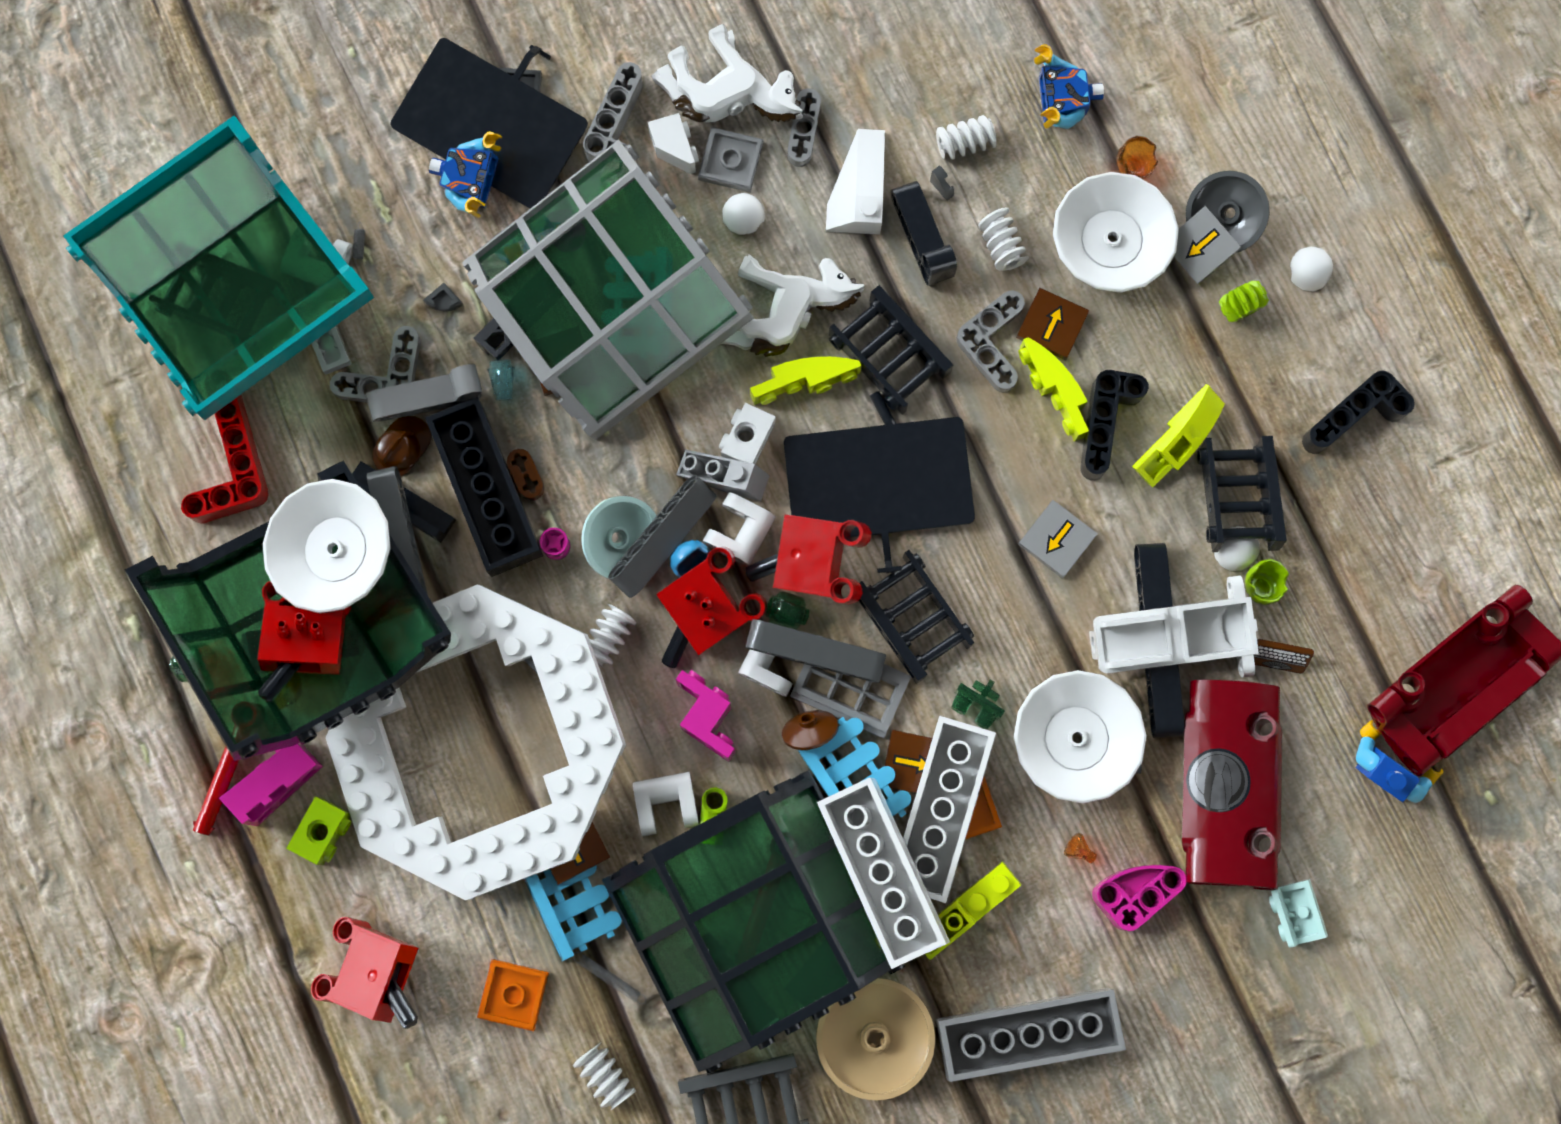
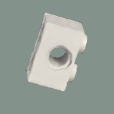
M745 403L742 410L737 409L733 415L731 424L734 426L730 435L725 433L720 442L719 448L722 449L721 457L756 464L775 426L776 417ZM743 431H749L754 437L748 442H743L738 436Z

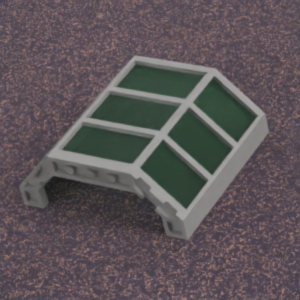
M619 139L462 262L465 269L469 272L467 275L471 283L478 286L474 289L477 296L548 391L551 390L556 397H562L558 400L561 406L571 417H575L586 434L595 440L754 319L749 312L753 306L744 295L740 297L736 295L706 256L710 250L700 237L696 241L689 233L693 230L692 226L683 215L680 218L675 215L672 210L676 208V205L667 193L663 196L660 195L656 190L660 185L650 171L644 174L635 161L639 158L638 154L630 144L625 147Z

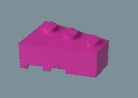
M298 743L291 747L276 750L273 756L259 764L254 771L219 798L241 824L259 826L323 767L304 745Z

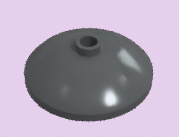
M1220 171L1204 178L1190 194L1186 206V222L1206 206L1242 247L1236 253L1246 250L1259 240L1267 227L1270 216L1269 200L1263 187L1253 177L1238 171ZM1229 208L1235 210L1233 218L1226 216V211Z

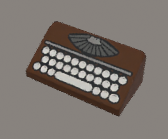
M1257 639L1259 654H1253L1254 662L1257 666L1302 674L1308 667L1314 655V650Z

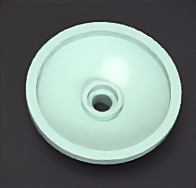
M616 496L602 501L589 513L582 530V549L587 562L598 574L608 579L611 570L657 516L651 507L634 497ZM616 532L618 539L616 542H613L612 535Z

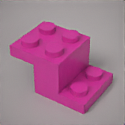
M682 670L676 678V682L680 688L697 700L681 722V729L730 762L736 753L735 748L732 747L734 744L733 740L721 732L714 735L731 710L729 695L716 686L713 690L705 686V679L691 670L687 674Z

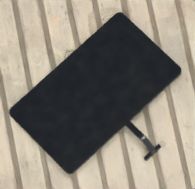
M439 39L390 122L391 127L445 160L450 148H457L459 144L482 138L489 131L501 135L502 138L497 139L495 145L500 146L501 150L499 152L489 150L499 158L491 187L531 209L548 195L588 127L587 120L520 81L534 56L539 54L550 60L551 56L543 52L541 48L530 45V50L524 56L514 75L511 76L449 39Z
M960 417L792 435L784 439L791 515L839 523L854 520L866 524L871 530V535H882L885 568H877L878 573L887 574L902 571L901 566L892 567L888 533L967 525L973 523L975 519L964 422ZM858 527L853 528L850 537H859L860 531Z

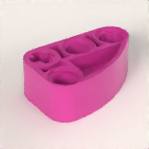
M1146 865L1118 871L1103 879L1093 888L1092 897L1096 905L1117 929L1134 931L1185 888L1186 875L1180 868L1173 866ZM1168 872H1172L1177 880L1173 888L1167 887L1164 881L1165 875ZM1106 886L1110 887L1114 892V898L1110 903H1106L1101 897V892ZM1146 891H1151L1155 896V902L1151 907L1144 905L1142 900L1143 894ZM1123 911L1131 912L1132 915L1129 917L1131 923H1122L1124 919Z

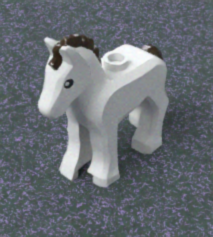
M724 24L709 31V40L727 65V68L708 83H702L690 75L687 67L689 55L685 46L682 45L668 54V59L676 73L677 80L673 77L669 64L657 69L651 75L653 81L669 94L675 109L682 111V116L695 122H716L729 115L735 116L741 113L745 106L750 104L753 105L755 110L759 111L762 117L767 116L770 121L780 122L782 120L783 122H788L790 119L799 120L803 118L801 114L803 110L799 108L801 102L795 98L793 74L787 70L779 73L777 81L771 86L761 73L741 58L735 50L733 31H728Z
M751 255L745 256L739 268L738 276L755 282L775 293L769 318L752 319L740 329L741 331L738 330L721 344L734 345L743 350L750 349L751 353H755V355L764 354L765 357L781 355L793 344L800 328L806 329L812 315L808 312L811 307L820 310L825 309L830 312H834L835 309L843 311L857 302V298L861 296L865 285L857 284L855 278H849L829 258L823 259L819 265L822 275V281L809 277L782 275L775 271L765 270ZM725 299L719 317L727 321L737 312L729 301ZM718 321L714 331L722 324H724V322Z

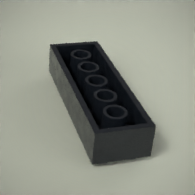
M475 397L425 417L486 572L491 577H494L543 557L544 555L480 399Z

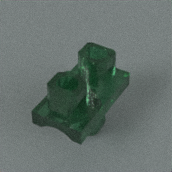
M991 679L986 685L977 680L974 682L972 687L981 692L980 694L962 683L958 685L954 692L956 696L951 709L964 716L971 704L980 709V712L973 722L982 729L987 730L1005 712L1004 709L986 699L987 696L996 702L1000 697V694L991 689L995 683Z

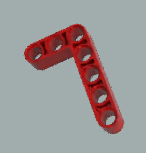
M223 372L213 376L207 382L209 396L217 392L222 384L229 383L233 379ZM239 395L215 413L233 481L190 493L182 500L181 510L183 514L197 523H207L259 507L268 499V488L242 395ZM231 409H236L235 415L230 419H226V413ZM243 434V440L239 444L233 445V439L237 435ZM246 460H250L249 468L245 471H240L241 464ZM253 486H257V493L253 497H247L248 490ZM226 494H230V501L226 505L221 506V498ZM198 503H203L202 510L197 514H193L194 506Z

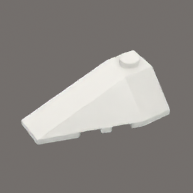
M857 130L827 204L826 232L880 235L883 211L885 130Z

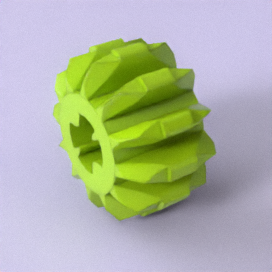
M1259 281L1245 283L1221 297L1219 300L1221 311L1229 322H1236L1264 308L1269 302L1266 295L1267 292Z

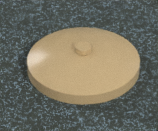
M877 978L862 989L854 992L856 996L854 1000L842 1006L836 1002L827 1007L829 1013L819 1018L816 1030L818 1055L828 1076L845 1092L866 1100L891 1099L909 1091L925 1075L931 1064L935 1049L933 1021L921 999L909 988L896 981Z

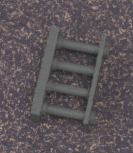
M794 1053L678 1080L680 1094L687 1093L688 1098L691 1097L696 1124H708L703 1094H705V1088L714 1086L721 1093L727 1124H739L732 1088L734 1087L733 1082L745 1080L746 1084H749L757 1124H769L761 1081H763L762 1075L774 1073L775 1078L778 1077L788 1122L786 1124H809L808 1119L799 1120L792 1089L791 1069L797 1068Z

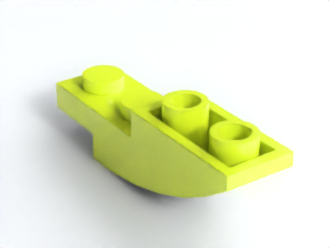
M1029 337L1023 339L1018 353L1023 365H1028L1030 369V381L1035 390L1039 389L1041 396L1052 392L1051 401L1056 411L1060 410L1064 418L1062 425L1068 436L1071 435L1074 442L1084 438L1089 430L1080 410L1085 407L1088 401L1080 386L1067 368L1051 352Z
M831 356L810 357L785 362L771 367L773 379L751 387L750 396L754 405L759 403L766 405L777 399L776 396L787 392L790 395L800 391L803 388L802 385H806L809 394L814 392L821 394L830 390L835 383L842 381L845 384L855 380L858 377L857 374H860L861 364L858 360Z
M1206 384L1167 423L1170 429L1132 467L1151 487H1154L1172 468L1179 470L1205 440L1219 418L1225 403Z
M1003 861L938 913L950 943L926 953L925 955L929 960L933 959L1022 885Z

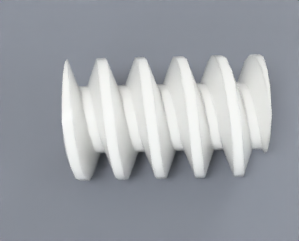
M984 115L979 116L978 121L974 118L969 119L967 124L964 121H960L957 124V128L954 124H949L947 130L943 127H938L936 130L937 144L942 159L945 158V153H948L951 159H955L956 150L963 157L967 147L974 154L978 144L982 151H985L986 142L988 141L992 148H996L994 125L991 119H987Z
M1006 207L988 214L978 225L980 231L984 232L982 235L983 239L987 241V248L992 251L990 254L991 258L996 261L994 265L999 271L1017 268L1029 259V256L1020 257L1026 251L1025 247L1016 248V245L1022 239L1021 237L1012 238V235L1018 230L1017 227L1008 228L1014 220L1012 217L1004 218L1010 212L1009 208Z
M610 604L608 605L612 610L603 609L601 612L606 620H596L600 630H590L594 640H589L597 663L601 667H603V663L611 665L614 663L608 655L609 653L619 654L614 645L625 644L620 635L631 634L626 624L636 625V621L631 616Z
M600 1042L577 1059L573 1067L584 1066L580 1077L591 1076L586 1086L588 1088L598 1087L593 1095L594 1098L605 1097L600 1107L611 1106L613 1109L635 1093L636 1089L630 1088L625 1090L629 1079L623 1078L618 1080L622 1069H611L616 1060L615 1058L604 1059L609 1050L608 1048L598 1050Z

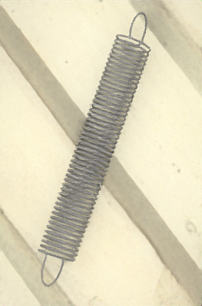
M585 955L582 957L584 960L590 961L593 968L595 967L598 971L604 972L607 979L609 978L616 984L618 983V987L621 990L623 989L637 998L639 995H642L638 990L632 989L629 984L619 979L616 975L610 974L594 960L592 961Z

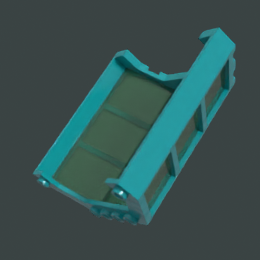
M235 115L63 235L70 244L66 247L70 255L77 262L80 260L84 261L122 305L118 310L129 323L134 321L138 328L135 330L137 336L144 344L149 342L154 348L151 351L152 356L161 366L166 364L170 369V372L167 373L170 380L177 387L182 386L180 393L185 398L182 404L192 416L195 414L199 415L203 420L211 417L375 298L352 266L350 267L278 173L275 170L269 172L273 167Z

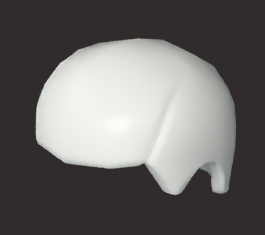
M747 193L736 194L730 197L722 210L723 222L731 232L738 235L755 232L765 220L763 205L755 196Z
M1311 246L1299 249L1290 263L1292 271L1291 281L1302 290L1313 292L1322 289L1332 275L1333 262L1331 257L1322 248Z
M1235 526V527H1230V528H1245V527H1244V526ZM1258 539L1224 540V544L1218 552L1214 553V556L1225 569L1229 571H1242L1257 559L1260 553V542Z

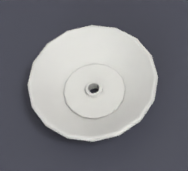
M1108 172L1087 177L1066 193L1055 213L1053 238L1059 258L1074 277L1095 289L1122 293L1145 287L1166 271L1177 250L1179 228L1172 205L1157 187L1135 175ZM1108 236H1114L1117 241L1111 242Z
M335 479L308 483L287 496L270 518L263 541L265 570L276 592L293 606L316 613L343 610L367 596L383 575L390 551L388 521L377 500L357 484ZM338 545L337 552L333 554L332 548Z
M1079 670L1053 675L1032 689L1018 711L1014 732L1019 762L1034 784L1057 799L1078 803L1109 798L1128 785L1143 762L1147 737L1141 711L1123 687L1104 675ZM1074 733L1080 734L1082 738L1080 743H1075L1072 740Z

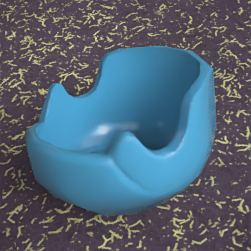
M686 541L677 546L671 554L670 567L674 574L680 578L703 562L710 550L701 541Z

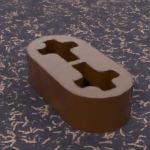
M515 449L510 452L507 457V465L520 494L526 500L534 501L539 499L543 495L545 488L531 455L524 449ZM518 456H521L522 459H527L524 462L527 471L523 473L518 465L513 466ZM530 477L533 484H539L535 487V493L531 494L529 490L524 491L527 488L525 478Z

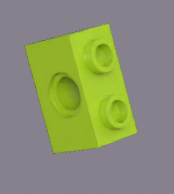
M315 796L286 849L316 865H324L325 862L329 863L336 853L337 847L334 845L339 836H344L351 825L349 820L350 813L321 797ZM324 824L328 829V834L325 839L320 841L316 836V830L320 825Z

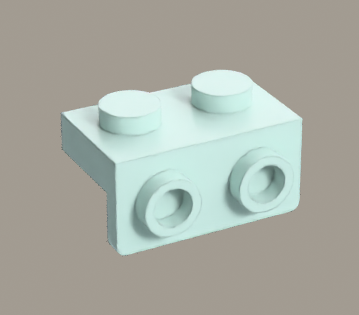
M1310 879L1280 886L1278 890H1271L1272 896H1269L1270 905L1273 912L1279 915L1281 922L1278 925L1279 934L1283 942L1287 941L1289 948L1328 937Z

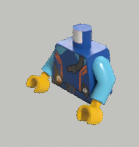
M1043 44L1035 48V52H1038L1040 55L1034 58L1036 65L1042 63L1045 65L1042 66L1039 75L1043 111L1040 115L1041 117L1043 116V125L1046 129L1051 126L1070 129L1087 114L1090 101L1103 100V84H1088L1086 70L1078 69L1077 66L1053 54L1049 45Z
M489 131L482 138L459 144L457 148H450L446 161L437 158L431 159L429 173L441 176L440 186L445 190L446 198L457 210L480 218L481 215L477 213L478 207H486L499 159L489 150L496 152L501 150L500 146L495 145L496 140L502 138L501 135Z
M1373 720L1360 729V734L1363 738L1360 741L1356 754V762L1358 764L1355 768L1402 803L1406 799L1413 803L1422 801L1431 786L1443 774V770L1440 769L1439 772H1436L1431 768L1424 775L1417 777L1375 747L1374 740L1381 733L1378 729L1374 728Z

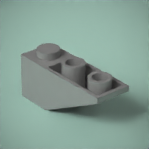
M686 449L676 474L678 477L687 480L697 475L708 487L726 493H734L743 498L761 501L770 477L756 464Z

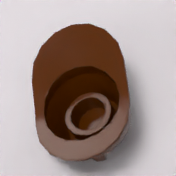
M416 416L396 419L378 439L373 449V461L376 468L381 470L396 466L400 475L406 474L413 468L430 444L431 432L429 426Z

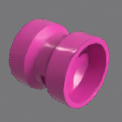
M554 527L545 530L541 534L539 540L540 547L548 558L561 560L569 554L571 548L570 541L564 531Z

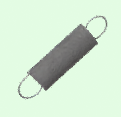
M361 228L354 230L352 257L355 258V263L356 259L362 260L364 255L365 230H361Z

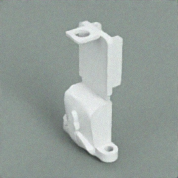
M1232 576L1227 578L1228 599L1096 617L1093 621L1094 631H1089L1092 658L1098 660L1101 672L1114 673L1236 657L1240 676L1242 678L1254 676L1255 662L1253 654H1259L1256 637L1258 628L1257 621L1253 615L1251 597L1245 596L1242 577Z

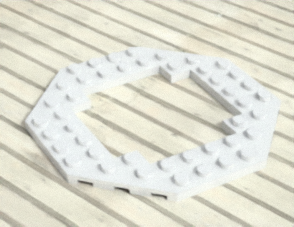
M478 584L433 602V605L451 632V642L448 644L447 649L434 656L417 672L496 640L505 666H511L532 657L569 766L543 776L552 804L452 843L442 816L416 825L381 717L406 708L400 687L396 689V693L390 698L383 701L379 698L370 703V707L359 715L352 713L343 718V723L329 730L326 735L329 751L360 847L464 900L473 899L575 860L585 832H588L596 814V808L601 796L605 793L612 778L617 760L622 755L626 746L588 635ZM420 608L375 626L371 634L395 675L422 652V642L436 635ZM367 647L363 652L341 704L386 680Z

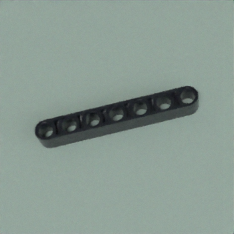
M1136 544L1134 548L1139 611L1173 607L1166 544ZM1179 665L1145 668L1152 737H1183L1184 716Z

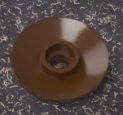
M806 711L794 716L785 724L782 730V738L784 743L790 748L796 750L815 749L825 745L835 737L839 728L838 721L832 713L827 711Z

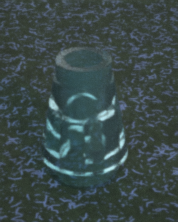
M509 359L490 361V368L487 371L496 401L512 400L515 367L512 366V362Z

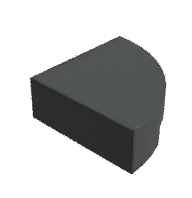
M939 165L932 171L930 182L948 201L954 196V187H950L946 182L945 178L948 175Z
M442 283L423 300L430 308L443 312L458 309L463 305L462 301L445 283Z

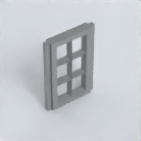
M804 664L790 695L791 698L818 710L830 712L838 719L844 717L848 721L851 718H859L863 722V730L884 739L909 683L910 675L884 664L881 680L895 686L890 700H887L868 691L872 684L870 681H866L862 689L842 680L843 674L837 673L836 676H833L814 666ZM811 673L833 681L827 696L806 687ZM838 685H842L860 694L854 708L832 699ZM865 697L887 706L881 720L860 711Z

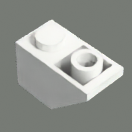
M679 113L648 122L649 134L657 158L689 174L696 173L695 163L699 162L695 146L690 147L687 139L691 137L687 121L682 122Z

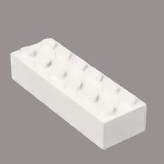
M939 716L903 840L930 899L946 903L996 732Z
M869 777L817 802L891 969L950 943L876 779Z

